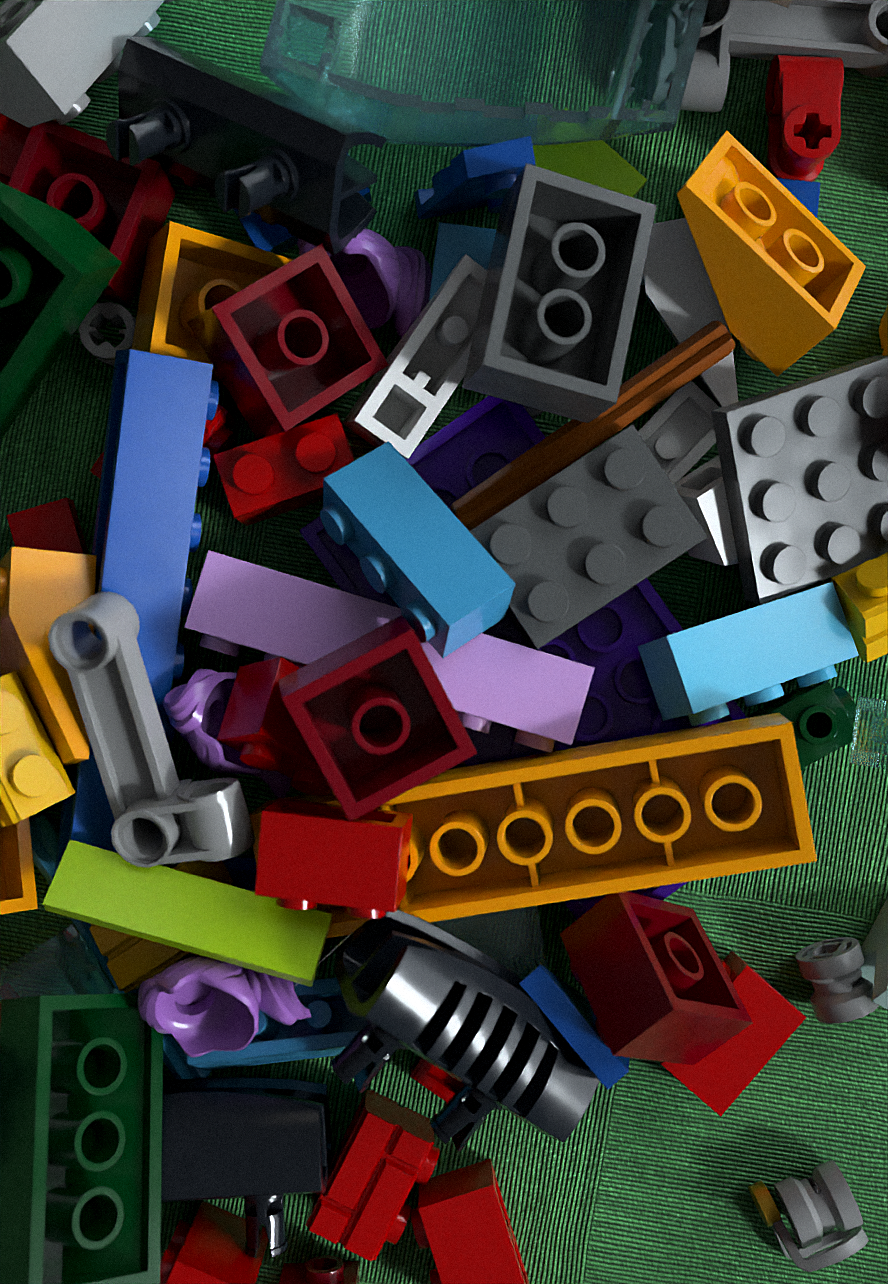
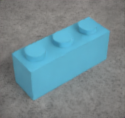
M833 582L638 646L663 721L688 715L691 726L704 724L729 715L726 702L743 697L746 707L783 696L785 694L781 683L796 678L799 688L834 678L837 676L834 664L859 656Z

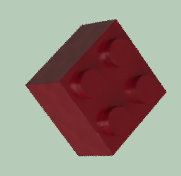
M54 120L32 126L8 186L71 215L116 256L122 264L100 296L130 308L143 276L148 241L163 227L176 195L174 187L157 161L148 158L142 160L140 164L129 168V157L116 161L104 140L64 124L59 125Z
M322 244L187 321V324L257 439L286 432L388 366L385 357Z
M402 615L279 680L281 698L350 822L477 754L419 639Z
M628 891L607 894L560 933V937L570 957V970L576 981L583 987L596 1016L595 1026L602 1041L610 1048L613 1056L695 1065L753 1023L693 908Z

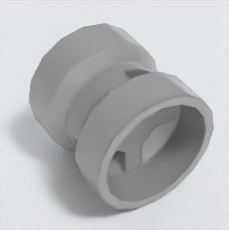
M852 937L831 938L811 944L796 954L795 958L801 976L810 981L814 988L810 1002L815 1017L819 1022L827 1024L849 1022L862 1018L879 1007L878 1004L872 1002L873 983L862 977L861 967L864 964V956L857 939Z
M833 1160L815 1166L810 1178L798 1180L789 1177L773 1184L785 1217L802 1249L820 1243L824 1233L833 1228L847 1232L864 1224L855 1198L842 1172Z

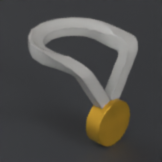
M762 1180L748 1186L758 1212L767 1227H772L782 1253L803 1271L813 1272L838 1263L858 1252L869 1241L862 1226H859L847 1232L838 1229L831 1230L823 1235L820 1243L806 1249H802L801 1246L797 1247Z

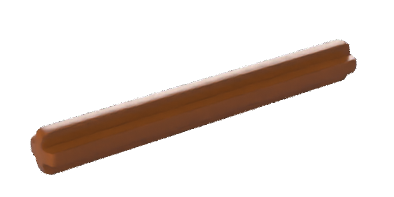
M720 321L710 322L620 385L618 400L614 406L590 423L574 419L570 420L453 502L450 507L452 513L468 531H471L570 466L729 355L735 347L731 334Z

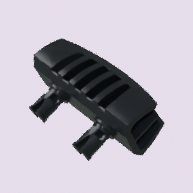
M151 37L127 38L118 68L119 119L109 123L105 135L108 149L116 161L129 157V168L140 164L142 160L148 158L157 161L167 176L172 177L176 175L182 178L186 185L194 189L201 187L209 191L210 196L216 199L224 213L236 208L238 209V219H241L254 212L261 216L262 221L272 226L277 223L286 227L289 234L314 246L322 244L325 251L333 255L343 250L353 238H356L378 211L359 191L377 183L378 175L347 154L354 145L368 144L382 149L387 141L384 137L160 39Z
M398 909L395 913L386 912L384 917L369 919L338 947L334 973L348 1011L367 1023L342 1052L331 1060V1066L342 1082L347 1084L354 1077L358 1092L363 1093L368 1088L370 1081L390 1060V1057L399 1048L409 1049L465 1084L430 1119V1125L436 1135L445 1144L452 1138L457 1151H461L466 1146V1142L485 1122L486 1116L495 1109L508 1111L548 1137L563 1143L567 1140L588 1108L600 1080L519 984L522 981L521 978L482 951L454 935Z
M213 1077L163 1081L161 1202L243 1198L247 1240L245 1242L246 1254L256 1258L262 1238L263 1224L266 1227L272 1257L283 1253L288 1247V1240L285 1234L283 1195L325 1193L331 1168L333 1144L327 1084L294 1079Z

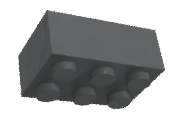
M526 163L503 198L462 388L585 423H590L614 406L618 400L657 205Z
M633 424L469 531L514 581L515 587L507 614L529 647L535 650L541 648L708 537Z

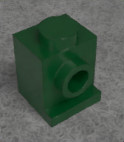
M822 681L798 688L748 715L750 718L780 713L792 722L801 772L806 770V766L859 738L852 725L853 722L860 719V713L854 700L842 686L832 689L829 681ZM813 713H817L824 725V729L813 737L809 734L806 723Z

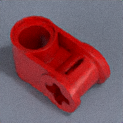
M775 55L773 57L766 82L765 111L768 116L767 166L768 171L775 178L814 182L823 169L825 159L838 146L842 133L841 95L844 82V64L841 57Z

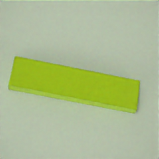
M69 840L42 903L49 912L312 987L332 923V914L316 909L291 910L276 905V898L258 896L253 891L161 865L137 867L125 861L116 852L74 840Z

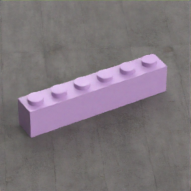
M208 550L184 627L203 633L199 646L237 657L241 645L266 652L263 661L283 657L302 668L304 664L308 665L401 616V609ZM483 633L445 658H442L428 641L425 643L420 642L464 727L489 734L492 721L517 729L514 742L550 753L553 751L555 741L572 745L595 669L594 667Z

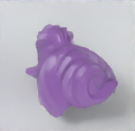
M365 228L336 255L329 252L327 254L369 329L380 328L391 318L400 339H402L429 302L432 282L430 265L421 251L410 246L393 247L383 236ZM298 238L297 246L300 256L316 247Z
M199 669L193 674L187 684L180 685L166 694L163 706L169 716L170 724L180 733L183 740L189 743L199 761L217 773L246 774L259 777L268 784L277 799L285 798L286 792L290 791L291 787L290 777L276 770H262L245 764L240 760L241 752L217 740L237 673H218L211 669Z
M199 954L176 962L164 971L154 975L153 978L142 981L138 993V1010L142 1020L146 1021L149 1026L155 1028L160 1034H172L183 1052L189 1057H199L212 1051H239L246 1048L258 1031L259 1010L274 1020L287 1025H293L297 1019L311 1018L310 1009L303 1006L295 993L294 982Z

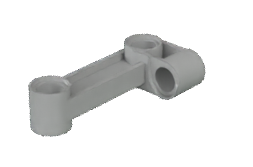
M674 0L664 28L663 50L658 69L655 106L656 108L709 113L721 111L729 81L730 57L771 61L775 55L841 57L844 67L855 68L862 75L872 78L883 77L888 74V39L884 38L878 29L888 32V0H792L789 8L767 0ZM696 12L702 14L709 23L695 22L686 13Z
M99 592L59 616L51 625L48 635L49 646L55 659L68 671L115 819L111 836L117 853L125 861L137 867H152L155 865L197 860L215 862L229 859L248 850L255 843L256 836L238 779L216 778L192 782V779H178L137 642L140 625L139 616L134 606L119 594ZM88 623L92 624L99 631L102 641L92 634Z

